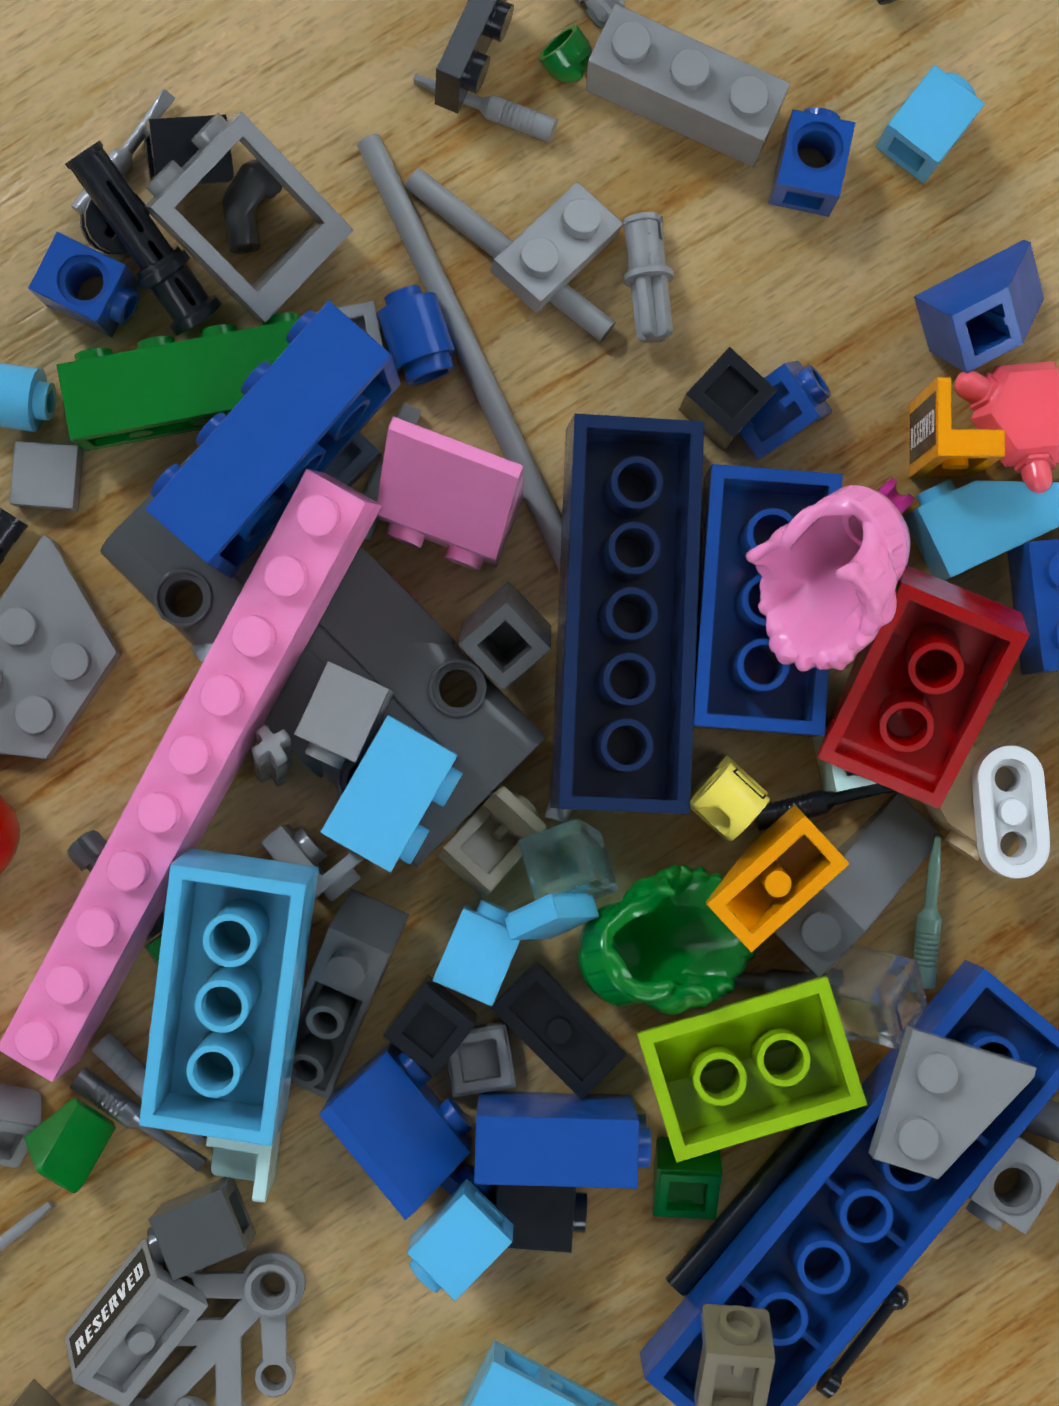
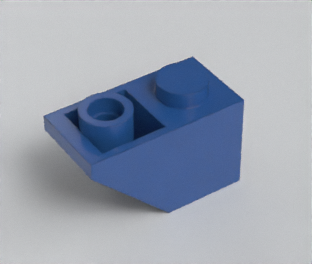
M1022 240L914 296L929 352L968 373L1024 343L1044 300L1031 242Z

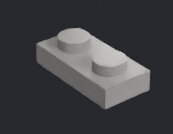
M576 182L494 258L490 272L537 313L619 235L623 223L583 186Z

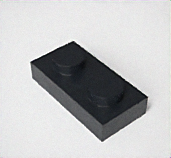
M468 0L436 68L435 105L458 114L468 91L475 94L479 92L490 63V56L485 54L492 39L498 42H502L512 19L513 4L506 2V0Z
M537 960L491 1006V1009L581 1100L627 1055L626 1050Z

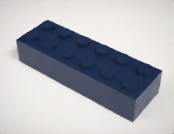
M575 413L566 428L550 808L690 814L704 421Z

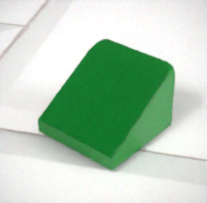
M74 1097L25 1136L24 1140L36 1171L48 1180L75 1194L86 1182L116 1127L112 1120Z
M658 1137L655 1146L652 1216L716 1220L722 1177L720 1150L676 1163L669 1137Z

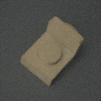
M704 1304L701 1313L703 1345L694 1391L695 1406H766L775 1363L769 1312L762 1308L739 1305Z

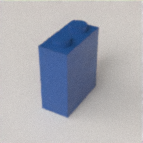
M507 1091L479 1093L476 1114L474 1184L638 1189V1168H650L651 1130L650 1127H646V1114H637L631 1095L588 1094L581 1100L575 1093Z

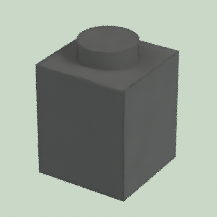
M507 581L462 621L458 645L504 690L551 650V625Z
M230 1177L221 1178L162 1203L148 1219L151 1227L147 1230L149 1247L155 1260L159 1265H167L173 1281L246 1251L256 1234L234 1178Z

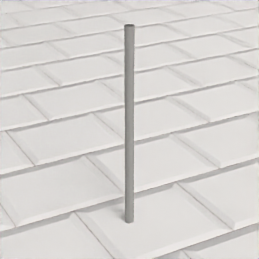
M369 135L357 144L358 149L426 292H434L437 295L456 351L455 353L505 459L523 465V497L560 573L562 518L380 135Z

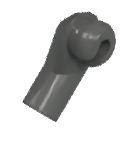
M257 159L250 160L241 165L223 195L222 207L229 250L232 253H250L261 247L255 209L263 197L273 198L280 193L283 187Z

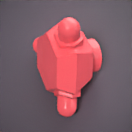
M1054 361L995 366L992 374L986 372L984 376L973 370L968 373H960L955 380L954 388L961 398L970 402V409L974 411L971 420L977 429L1005 430V457L1000 459L1005 467H1014L1015 472L1021 474L1022 481L1026 483L1031 491L1035 493L1047 491L1053 482L1051 469L1056 468V463H1059V367Z

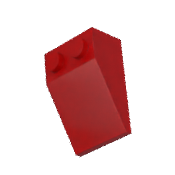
M907 565L895 588L897 608L894 618L891 622L882 626L875 639L858 652L817 753V758L940 809L1030 634L1021 612Z

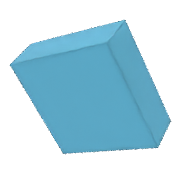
M550 893L509 913L508 917L504 918L510 940L552 939L598 918L599 914L593 895H588V893Z

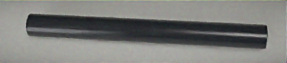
M839 1114L796 1126L665 1278L678 1293L685 1296Z

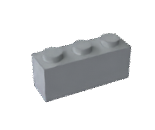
M615 3L588 60L586 91L749 166L755 167L780 113L791 83Z

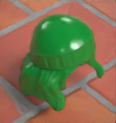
M673 864L670 868L659 870L653 876L635 881L624 894L622 901L599 908L597 910L599 917L585 923L582 927L577 949L579 969L591 991L601 1000L615 1006L631 1007L646 1003L651 1008L668 1015L681 1014L689 1008H706L709 1003L718 1002L727 993H732L735 989V978L747 968L748 961L755 957L757 948L751 953L706 904L707 899L724 879L723 876L716 872L709 874L702 866L691 869L687 865L679 867Z

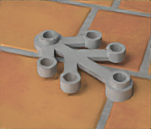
M267 1251L254 1257L244 1271H202L200 1269L186 1275L192 1279L194 1287L204 1292L205 1298L240 1300L224 1317H199L177 1345L195 1347L146 1398L135 1397L129 1406H175L177 1400L184 1397L214 1365L216 1406H248L243 1400L242 1336L259 1318L263 1357L255 1371V1384L258 1390L266 1396L278 1397L285 1394L290 1389L296 1374L295 1362L287 1354V1314L300 1303L306 1285L305 1274L299 1262L285 1252ZM268 1273L279 1274L285 1281V1288L279 1292L268 1290L263 1283V1276ZM269 1365H279L286 1372L287 1378L279 1383L272 1382L265 1376L264 1369Z

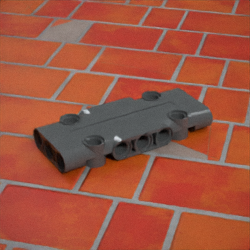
M192 454L180 465L181 467L192 456ZM149 495L112 532L102 545L100 552L156 608L161 618L172 624L193 645L190 649L203 663L273 531L230 579L202 560L145 510L147 505L154 499L153 496ZM360 546L264 725H267L273 734L285 729L291 739V752L317 776L321 778L324 776L342 795L360 763L345 759L341 769L333 767L307 755L305 751L309 741L294 735L324 668L329 661L394 692L372 741L387 715H391L457 753L458 756L452 767L463 773L444 807L431 801L419 822L421 826L430 831L412 861V864L417 868L547 736L454 645L456 641ZM187 585H198L203 594L202 606L192 616L181 617L175 607L176 595ZM463 672L475 679L477 685L476 696L471 703L464 707H451L442 698V683L452 673Z

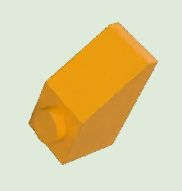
M793 805L747 847L707 899L706 904L752 953L850 863L796 805Z

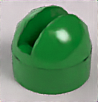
M572 25L559 33L544 47L538 56V60L549 74L558 81L575 83L583 78V71L587 72L588 60L593 49L577 25Z

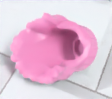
M859 485L842 487L819 500L816 504L801 510L789 524L777 529L768 541L746 553L747 561L756 565L757 571L762 576L760 580L761 601L758 604L760 613L766 617V632L770 638L768 644L770 651L775 653L778 662L781 664L790 665L795 663L797 669L802 672L808 671L813 667H817L820 670H829L830 668L840 671L844 670L846 665L853 661L856 653L863 650L875 639L880 628L891 622L894 618L897 608L895 588L907 566L911 540L909 528L900 511L880 492Z

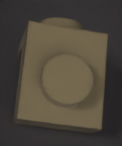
M500 785L436 856L484 899L525 852L546 832L548 827L539 818L538 811L528 799L518 793H511L506 787Z

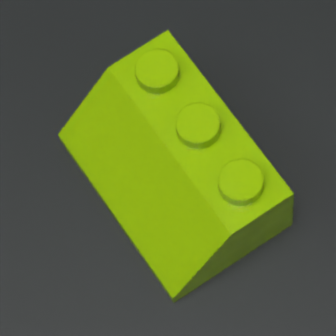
M826 975L637 1032L676 1163L867 1105L832 989Z

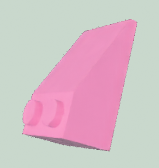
M393 416L387 432L377 503L382 505L377 518L380 523L388 526L385 535L400 543L421 549L424 540L448 548L444 558L472 570L480 571L483 562L497 567L524 498L523 465Z

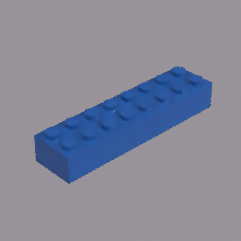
M964 960L910 1026L1029 1063L1037 1068L1034 1078L939 1179L873 1159L868 1152L904 1037L903 1034L862 1083L861 1086L867 1105L839 1113L639 1352L645 1380L676 1406H695L694 1391L703 1345L701 1327L703 1305H739L762 1308L769 1312L775 1353V1363L766 1406H797L1059 1089V1030L985 968Z

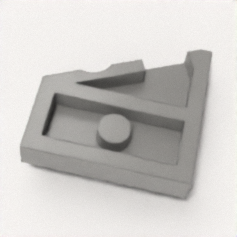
M907 1025L868 1153L873 1159L939 1179L1030 1083L1035 1076L1037 1068L1029 1063Z

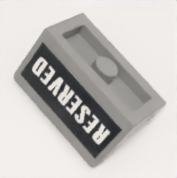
M141 1240L65 1337L73 1382L119 1406L130 1405L208 1307L203 1291L180 1278L173 1281L170 1273L163 1270L162 1265H159L155 1260L148 1240Z

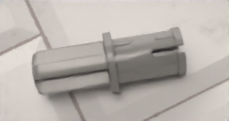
M640 212L632 214L623 220L629 269L624 274V285L631 288L636 337L644 343L665 341L673 332L668 283L673 280L674 272L666 264L662 227L663 216H658V213Z

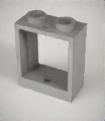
M243 112L231 115L227 121L217 113L191 140L199 150L181 168L172 160L147 185L146 189L154 197L144 208L254 319L266 322L347 238L353 229ZM238 141L245 146L314 219L252 285L175 209L176 205Z

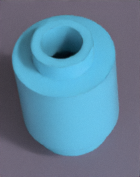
M0 363V427L37 432L41 428L43 421H50L54 415L56 407V388L54 383L47 382L46 374L41 368Z

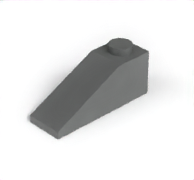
M895 792L837 849L850 864L780 926L773 935L806 969L817 977H821L868 930L931 853L934 834H941L901 793Z

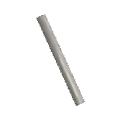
M417 168L407 180L405 189L491 257L495 258L513 242L421 168ZM568 284L549 301L600 343L607 337L616 323Z

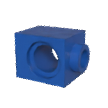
M811 107L803 111L793 109L783 132L768 204L829 217L840 198L855 122L842 120L836 112L826 108ZM804 148L818 150L825 157L827 165L821 168L809 167L801 161L798 151Z
M56 232L28 287L46 306L111 338L119 324L125 325L132 318L140 297V293L137 290L139 286L137 278L126 265L59 232ZM91 277H103L102 290L96 297L90 300L78 299V291L84 281Z

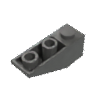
M354 889L350 890L327 931L302 994L291 1076L292 1084L328 1099L410 914Z

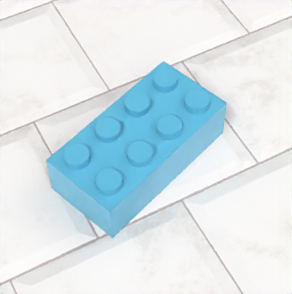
M189 848L170 864L139 1126L272 1146L286 1119L319 867Z

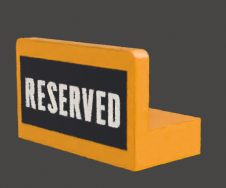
M936 377L910 402L909 478H972L1005 457V430L952 429L950 377Z

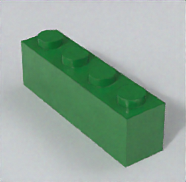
M293 312L273 314L266 322H262V326L238 330L237 326L232 324L214 325L202 329L199 332V338L175 342V338L171 336L150 337L137 343L138 349L114 354L113 350L109 348L86 349L74 355L75 361L56 364L70 440L83 450L92 451L198 431L216 414L223 412L227 416L244 397V394L241 393V387L249 374L264 361L273 364L289 346L286 337L292 326L300 318L299 314Z

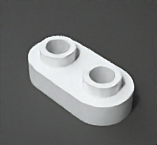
M997 746L991 748L977 759L971 776L978 853L985 866L998 875L1009 878L1029 877L1044 866L1050 853L1044 771L1037 757L1025 748L1019 746ZM1003 766L1009 768L1014 777L1012 786L1006 791L1000 790L995 783V774ZM1008 832L1015 833L1019 839V848L1011 856H1006L1000 847L1002 837Z

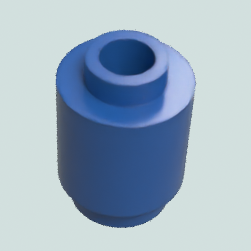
M412 285L400 288L384 297L386 306L381 308L376 314L397 373L404 374L406 383L409 386L427 383L451 373L455 369L451 356L456 351L436 293H422L419 285Z

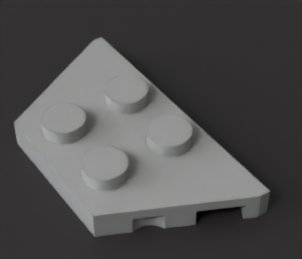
M45 535L41 537L0 599V754L53 759L122 653L108 629L101 624L95 613V606L84 587L78 584L64 560L61 547L56 541Z

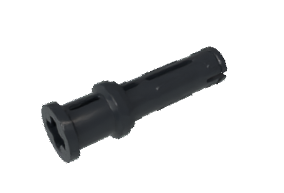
M100 140L65 163L139 266L140 270L136 273L139 277L138 283L143 290H152L173 320L170 328L176 336L205 320L222 305L216 295L208 296L187 265L190 259L184 249L181 250L178 245L172 248L137 195L132 191L103 149V144Z

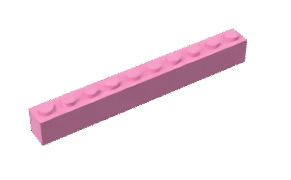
M306 469L0 1041V1051L51 1082L82 1060L144 946L147 936L152 931L155 921L166 905L170 864L189 848H197L256 739V731L265 723L382 507L381 504L326 473Z

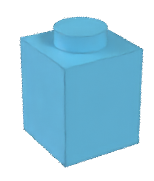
M934 64L887 124L875 147L925 184L971 125L985 103L975 96L973 87L963 77L955 73H945Z
M484 899L480 900L477 908L465 904L432 981L493 1006L520 940H510L504 920L512 911Z
M466 1179L412 1234L407 1249V1254L412 1258L409 1263L410 1268L428 1289L437 1293L442 1288L456 1301L512 1243L514 1225Z

